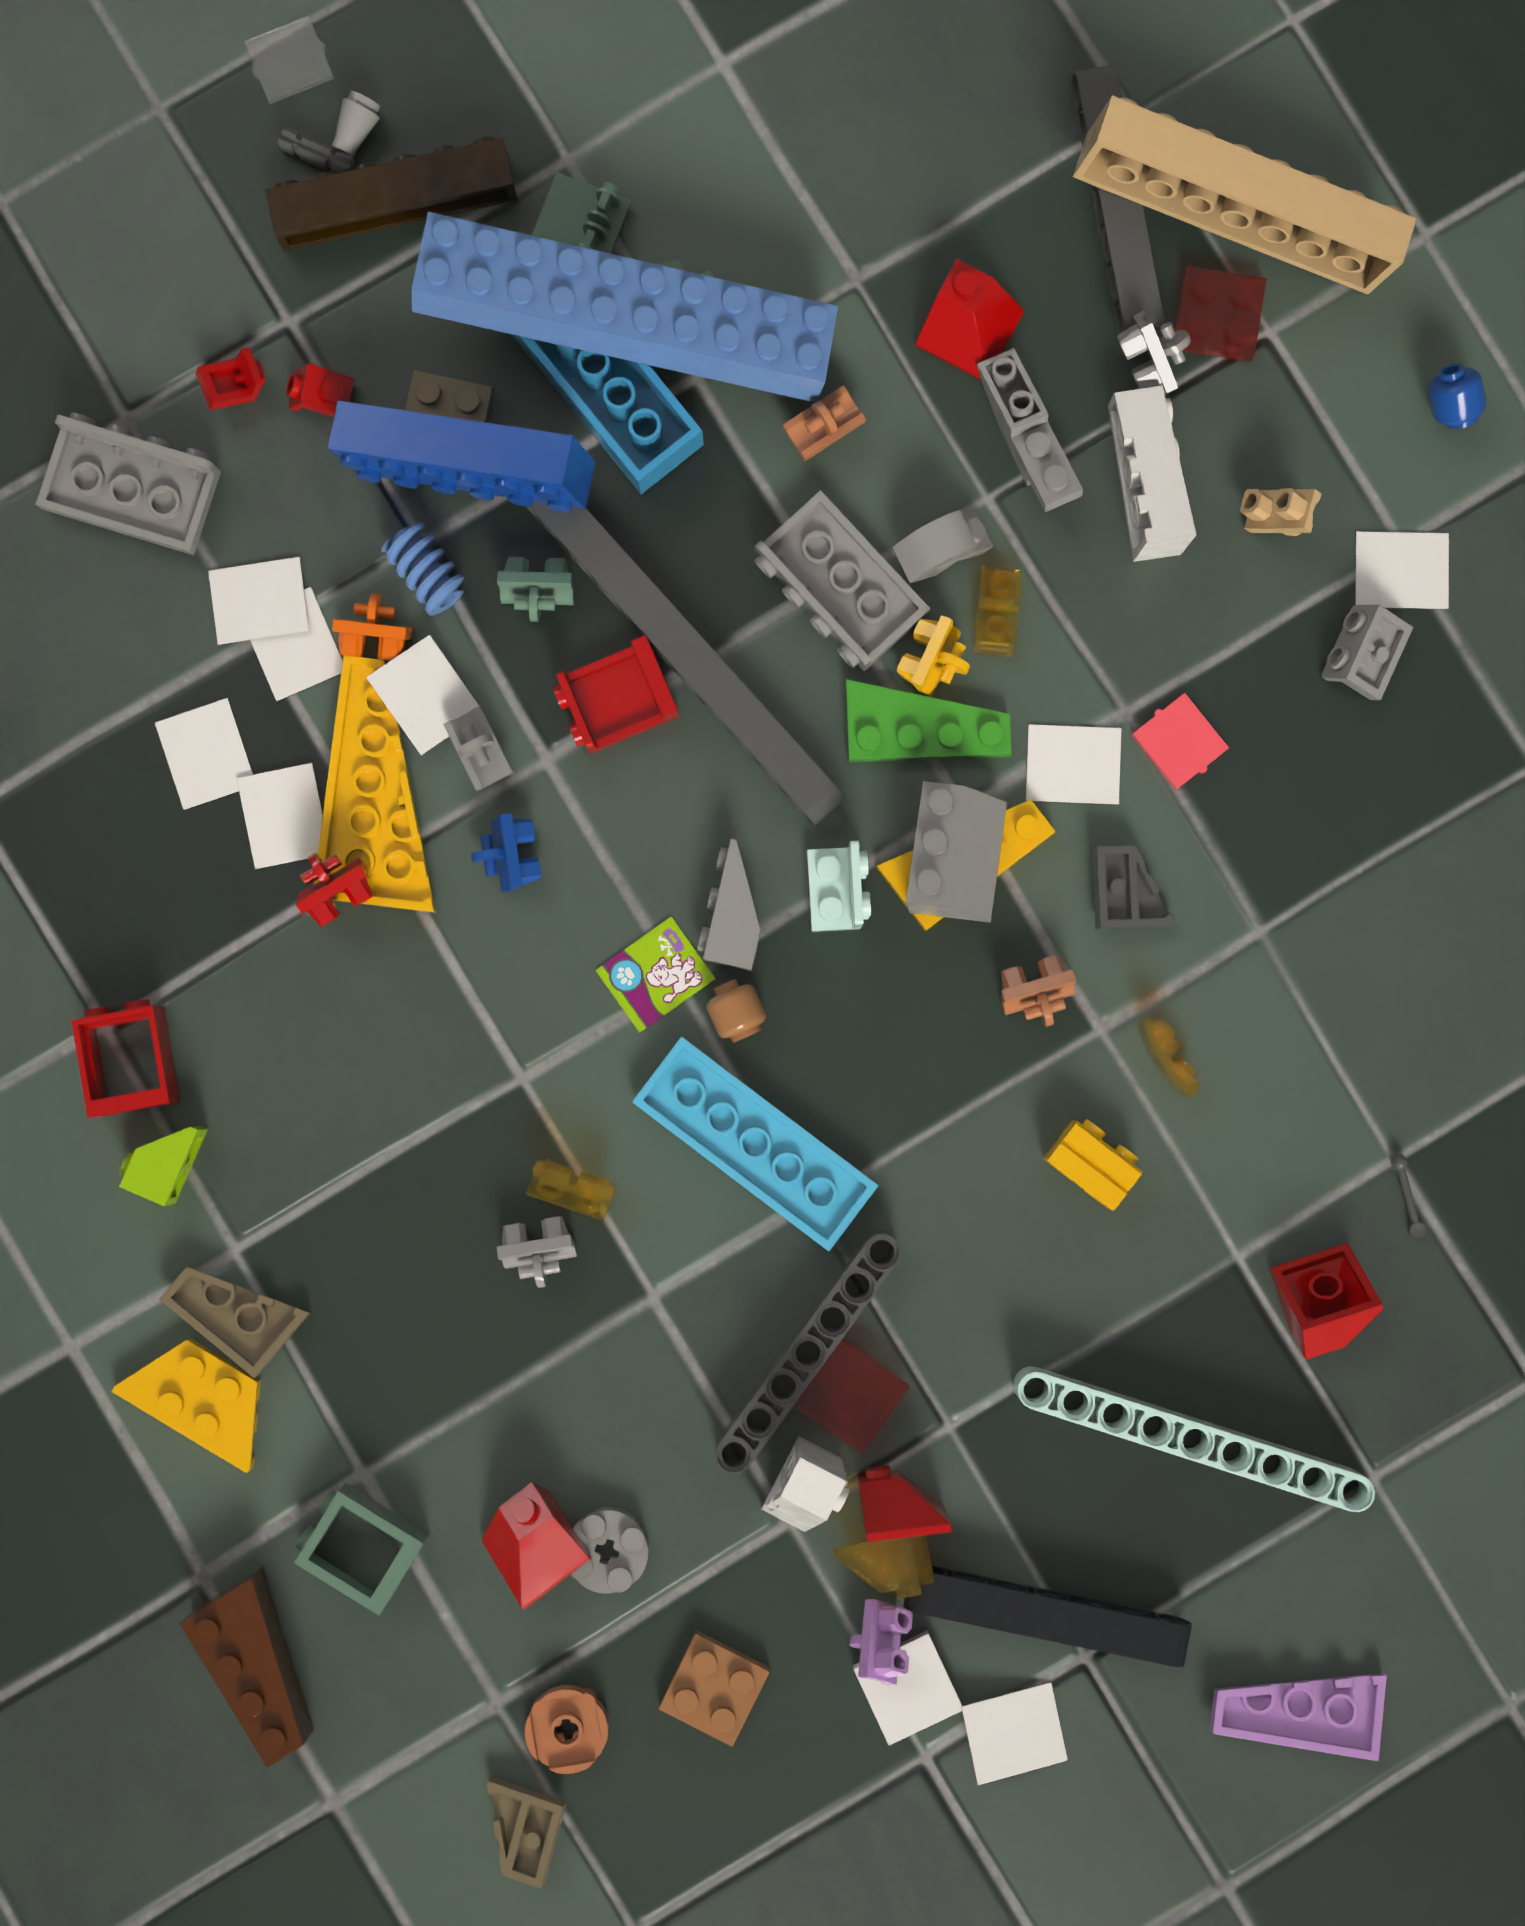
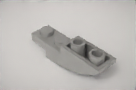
M1012 348L978 363L977 369L1002 434L1026 485L1032 486L1044 511H1050L1082 497L1083 488L1048 423L1049 414L1015 349Z

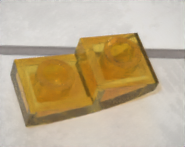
M981 567L973 653L1006 657L1014 656L1022 570Z
M1150 1018L1142 1019L1137 1026L1153 1063L1183 1097L1192 1098L1202 1085L1194 1079L1197 1072L1188 1063L1179 1057L1175 1062L1171 1059L1181 1046L1173 1039L1177 1033L1159 1018L1155 1022Z

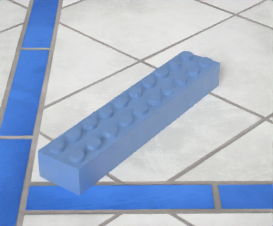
M432 212L427 214L412 284V312L811 402L818 401L825 384L838 306Z

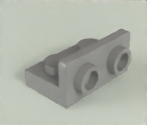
M1354 605L1345 617L1342 631L1334 648L1327 657V664L1322 673V678L1327 681L1343 682L1369 700L1381 701L1413 627L1381 605Z

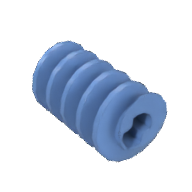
M421 522L406 527L385 542L381 552H387L386 559L391 565H397L396 572L398 575L407 578V587L410 590L416 591V599L419 603H427L425 611L429 616H434L451 607L462 597L464 591H460L458 587L465 578L462 574L451 578L448 576L455 565L452 561L442 565L439 564L445 551L440 548L430 552L429 548L434 544L435 538L433 535L423 539L419 537L426 528L424 523Z

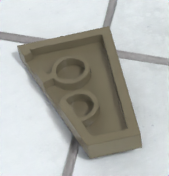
M186 1267L159 1298L161 1302L253 1378H256L310 1315L307 1311L190 1267Z

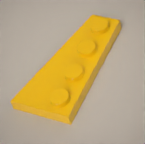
M1032 800L1006 810L997 876L1056 832ZM913 850L876 866L906 907ZM912 913L925 931L944 918Z

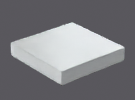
M928 1630L900 1643V1649L905 1650L909 1656L908 1673L897 1676V1685H886L879 1681L858 1677L859 1663L853 1665V1670L888 1745H892L962 1711L963 1705Z

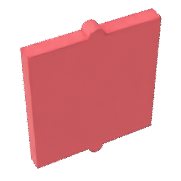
M1186 693L1164 710L1157 709L1153 713L1154 717L1132 734L1133 738L1175 790L1198 772L1200 774L1205 773L1207 765L1229 749Z

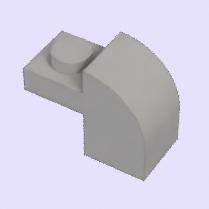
M958 510L920 527L894 545L893 549L909 583L937 576L957 561L984 554L993 545L977 512L972 511L962 514Z

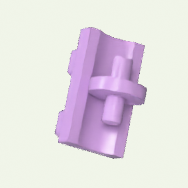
M865 1599L862 1635H851L849 1640L851 1647L861 1649L858 1677L879 1681L886 1685H897V1676L908 1673L909 1656L905 1650L900 1649L901 1634H907L912 1629L913 1614L911 1611L880 1600Z

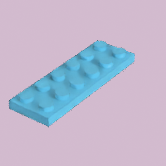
M682 1036L632 1101L637 1107L827 1251L831 1250L879 1186Z

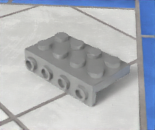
M71 413L70 418L57 415L55 424L60 428L36 501V506L42 510L194 555L221 471L210 461L211 456L193 448H187L186 453L174 450L171 443L153 436H148L147 441L133 437L134 433L118 425L110 424L109 429L95 426L93 419L78 413Z
M821 490L764 542L759 541L755 545V554L758 557L754 561L759 569L768 578L771 579L775 575L785 587L782 589V592L796 608L803 605L813 616L809 619L812 626L824 638L829 634L840 645L837 652L852 668L858 665L863 671L868 669L919 622V619L924 618L930 612V607Z

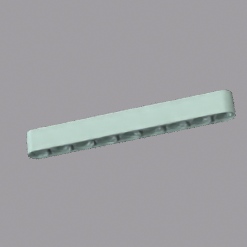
M1029 1366L1023 1368L1014 1378L1013 1388L1015 1394L1030 1409L1347 1511H1365L1374 1501L1375 1490L1373 1484L1368 1478L1350 1467L1038 1367ZM1032 1378H1040L1044 1382L1042 1393L1034 1398L1025 1396L1024 1386L1026 1382ZM1074 1390L1082 1392L1083 1403L1078 1409L1067 1410L1064 1408V1398L1069 1392ZM1113 1403L1121 1404L1123 1411L1120 1419L1113 1423L1105 1422L1103 1414L1106 1407ZM1149 1417H1161L1162 1426L1159 1432L1151 1436L1145 1435L1143 1431L1145 1421ZM1199 1429L1201 1432L1199 1444L1192 1448H1185L1183 1444L1184 1435L1189 1430ZM1231 1442H1239L1240 1453L1238 1457L1230 1461L1224 1460L1223 1450L1225 1446ZM1270 1455H1278L1280 1459L1278 1468L1272 1473H1264L1263 1463L1265 1459ZM1317 1467L1319 1470L1318 1480L1313 1485L1304 1486V1473L1309 1468ZM1357 1480L1359 1486L1356 1495L1348 1499L1344 1498L1343 1488L1345 1484L1349 1481Z

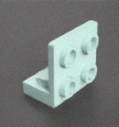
M850 841L847 848L807 850L811 931L861 929L864 924L863 920L869 919L871 916L870 893L862 892L861 879H866V875H868L867 850H859V841Z

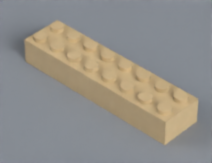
M1113 95L1089 129L1073 174V178L1367 295L1403 264L1417 219L1405 214L1396 206L1380 204L1366 198L1359 191L1345 190L1329 183L1322 176L1308 175L1291 168L1285 161L1271 160L1254 153L1248 146L1229 143L1215 137L1208 130L1192 128L1177 122L1171 115L1157 114L1140 107L1129 98H1118Z

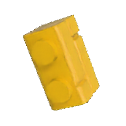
M1088 1119L1083 1124L1072 1120L1043 1159L1107 1209L1114 1211L1143 1173L1142 1170L1135 1166L1139 1158L1120 1144L1114 1150L1102 1140L1106 1133Z

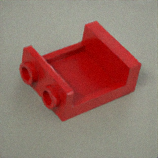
M646 635L631 641L632 646L570 673L564 674L561 671L555 674L559 685L552 688L561 709L569 707L575 722L568 724L577 747L585 744L588 752L592 754L679 717L677 707Z

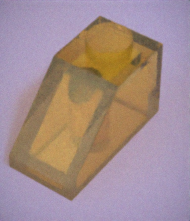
M926 1535L862 1542L833 1548L835 1557L880 1593L896 1591L897 1599L921 1595V1586L935 1582Z

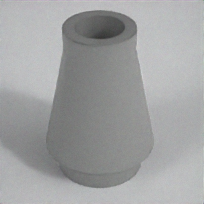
M350 91L348 98L342 99L336 134L331 146L338 151L341 150L352 155L354 158L357 149L380 119L377 115L380 105L358 92Z

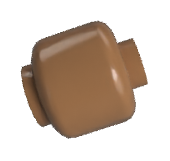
M736 979L714 988L716 997L710 999L706 1007L720 1037L731 1038L734 1043L762 1031L760 1024L765 1021L766 1012L754 986L750 984L739 986Z

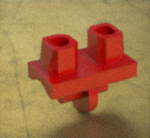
M313 853L308 856L312 869L301 874L300 877L306 886L317 879H320V881L297 894L298 901L295 904L302 914L308 911L310 916L321 927L325 926L340 916V911L330 897L343 890L355 907L373 896L371 886L366 877V865L359 857L331 874L332 870L342 865L339 857L335 854L323 861L317 853Z

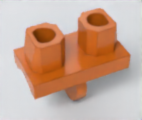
M371 593L368 604H354V615L367 616V622L333 619L332 631L339 632L340 655L364 657L366 636L379 637L377 659L391 661L405 651L406 640H413L414 627L381 624L382 618L395 619L396 607L383 606V598L380 593Z

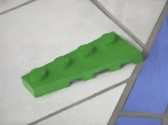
M846 679L848 762L1010 757L1012 755L1010 714Z

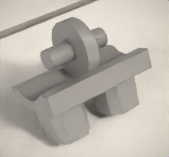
M1142 311L1134 315L1133 318L1136 324L1123 331L1117 338L1127 360L1145 351L1149 354L1151 360L1131 369L1138 388L1163 385L1167 393L1177 389V383L1166 357L1171 356L1175 365L1185 361L1182 350L1191 342L1188 331H1174L1172 323L1168 322L1160 327L1163 337L1159 340L1152 322L1148 320L1146 312Z
M480 706L463 716L443 724L476 791L513 774L511 766Z
M562 1216L542 1220L543 1239L529 1241L525 1224L516 1223L503 1226L502 1246H497L498 1259L502 1260L504 1268L518 1267L520 1279L535 1277L538 1288L547 1287V1274L561 1272L559 1260L578 1257L576 1244L571 1234H569Z

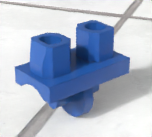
M512 813L498 815V819L491 821L493 839L492 834L480 836L482 850L471 853V860L473 863L484 862L486 877L498 875L499 871L502 893L513 892L523 885L541 878L538 858L519 859L517 845L535 841L533 820L513 819Z

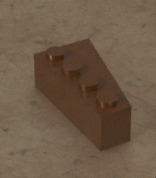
M263 1567L193 1610L179 1624L264 1764L269 1768L302 1747L314 1729L298 1678H295L289 1660L291 1655L286 1641H283L277 1622L278 1614L274 1601L270 1599L266 1586L267 1578Z

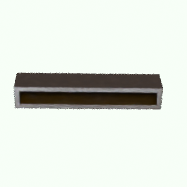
M482 137L476 139L470 145L461 147L441 146L436 148L433 153L420 156L404 154L396 157L392 162L379 165L363 163L351 171L342 173L333 171L322 172L316 175L315 179L301 182L285 180L279 182L274 188L265 189L274 234L283 251L425 221L428 212L448 216L518 200L503 137L498 139Z

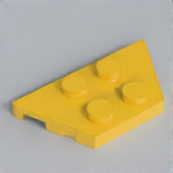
M192 1338L185 1340L112 1389L111 1392L245 1473H248L254 1466L252 1453L254 1433L257 1432L258 1415L256 1413V1405L260 1396L261 1380L257 1377L253 1378L244 1369Z

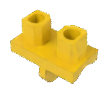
M942 615L938 622L919 619L914 630L913 639L916 643L926 646V650L922 658L906 653L902 656L897 667V672L902 678L913 684L920 694L928 697L933 696L939 681L950 684L955 672L966 675L970 669V665L961 659L966 649L965 645L957 642L961 631L953 626L954 621Z

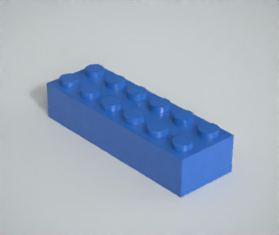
M338 401L327 448L341 459V465L353 469L356 472V477L364 481L379 483L381 478L392 479L395 484L411 489L418 488V484L431 485L433 490L454 495L456 490L469 491V494L475 498L488 501L494 500V495L508 497L509 502L526 507L532 506L533 502L546 503V506L552 510L565 513L571 512V508L586 509L596 463L573 435Z

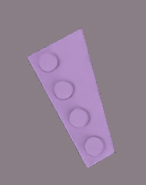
M1378 1673L1216 1688L1213 1693L1209 1732L1216 1735L1379 1762L1387 1675Z

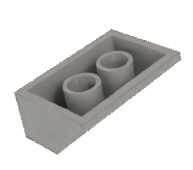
M923 781L906 897L909 913L991 923L1007 802L967 786Z

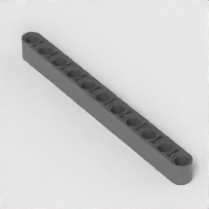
M533 502L532 506L527 507L640 635H646L650 646L813 826H816L845 800V797L836 785L587 509L571 508V512L565 513L552 510L546 506V503Z

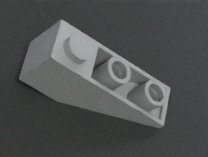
M730 839L729 848L721 847L716 871L723 872L719 888H711L707 911L714 912L710 928L702 927L697 950L704 952V961L752 972L761 930L737 840Z

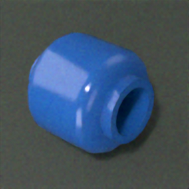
M1451 364L1443 367L1438 372L1439 375L1434 377L1429 383L1427 389L1432 415L1438 423L1446 425L1450 429L1470 426L1479 419V415L1486 408L1487 399L1482 377L1477 370L1464 367L1462 364Z

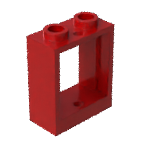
M149 999L136 1000L124 1003V1011L110 1013L109 1007L84 1010L85 1018L71 1020L87 1118L104 1117L180 1103L164 1006H150ZM149 1020L160 1088L107 1098L96 1029Z

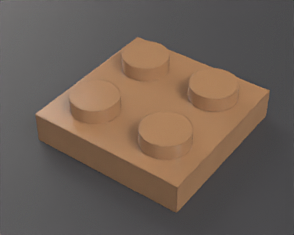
M696 1630L658 1709L733 1747L768 1677L770 1667Z

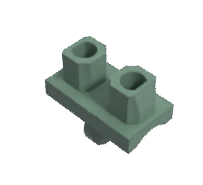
M509 557L504 571H498L497 585L500 588L501 604H514V610H529L530 622L540 621L541 610L555 611L556 605H574L572 574L568 572L565 558H549L545 560L544 572H530V562L524 557Z

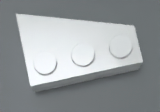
M798 1436L761 1510L804 1532L827 1521L832 1510L839 1513L850 1491L847 1488V1473H845L842 1458Z

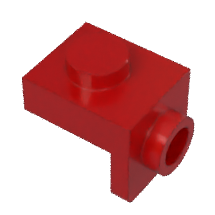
M249 347L241 349L237 359L198 366L195 373L210 410L256 401L265 383L263 367L259 360H254Z
M307 363L289 376L286 386V395L290 397L289 409L299 411L305 408L334 417L338 401L350 402L354 378Z

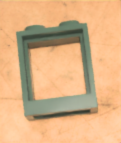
M345 1483L337 1493L330 1490L322 1501L317 1512L323 1516L316 1528L309 1525L300 1537L295 1547L301 1552L294 1564L380 1616L430 1534ZM342 1507H345L403 1543V1546L375 1591L314 1554Z

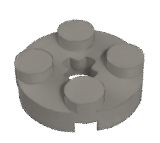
M603 1507L588 1513L575 1523L573 1529L591 1559L574 1571L571 1576L577 1579L585 1588L597 1593H621L630 1588L642 1575L649 1556L648 1539L636 1517L620 1508ZM606 1540L614 1541L613 1549L619 1551V1555L617 1557H610L608 1561L601 1559V1553L596 1551L597 1544L604 1545Z

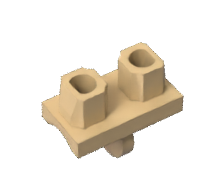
M1247 489L1240 507V512L1247 516L1244 529L1250 533H1283L1287 536L1311 533L1313 510L1320 501L1322 493L1316 489Z

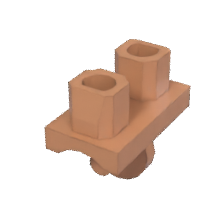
M843 385L784 423L782 429L805 462L865 423L866 418L855 405Z
M1058 955L1046 957L1037 962V968L1041 977L1037 980L1027 982L1022 967L1018 966L1001 972V1005L1005 1015L1023 1010L1026 1021L1040 1017L1045 1027L1054 1025L1052 1013L1066 1009L1063 998L1075 995L1074 983H1076L1073 969L1066 970Z

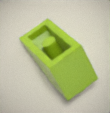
M203 1126L188 1127L136 1148L134 1153L130 1152L121 1165L119 1174L123 1178L119 1187L162 1206L176 1204L208 1128Z

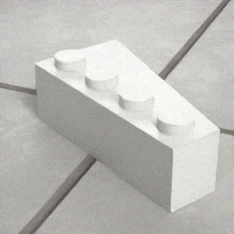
M1163 385L1115 392L1108 404L1133 562L1181 555L1195 538L1196 530L1179 460V445L1177 438H1174L1171 425L1173 421L1172 402L1170 398H1165Z

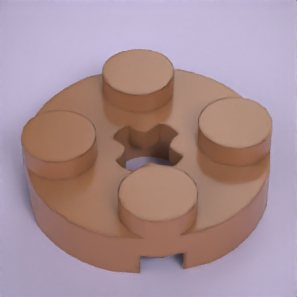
M575 1685L556 1686L539 1696L534 1701L525 1724V1740L530 1754L536 1760L539 1759L543 1764L549 1766V1770L559 1774H574L589 1768L604 1749L609 1734L608 1715L604 1705L598 1700L597 1694L589 1688H581ZM563 1719H569L571 1723L578 1726V1729L573 1732L572 1739H566L564 1733H557L556 1727L562 1724Z

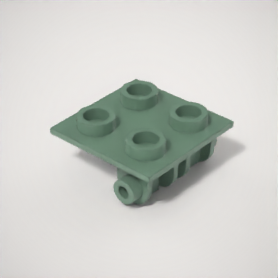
M556 172L532 236L611 254L632 201L618 195L619 188L610 182H604L603 187H596Z

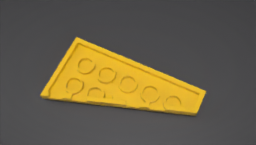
M344 655L318 855L323 861L335 854L339 857L342 865L332 870L331 874L359 857L362 859L367 867L366 877L373 892V896L362 904L436 913L399 723L366 678L387 663L379 659ZM317 879L316 881H314V884H316L317 882H319L320 879ZM343 890L330 897L333 901L351 903Z

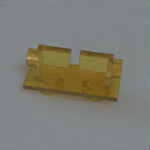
M546 1158L545 1161L537 1160L532 1174L534 1176L526 1195L602 1221L605 1220L616 1192V1185L610 1184V1179H602L582 1171L580 1176L572 1174L573 1168L552 1162L549 1158Z

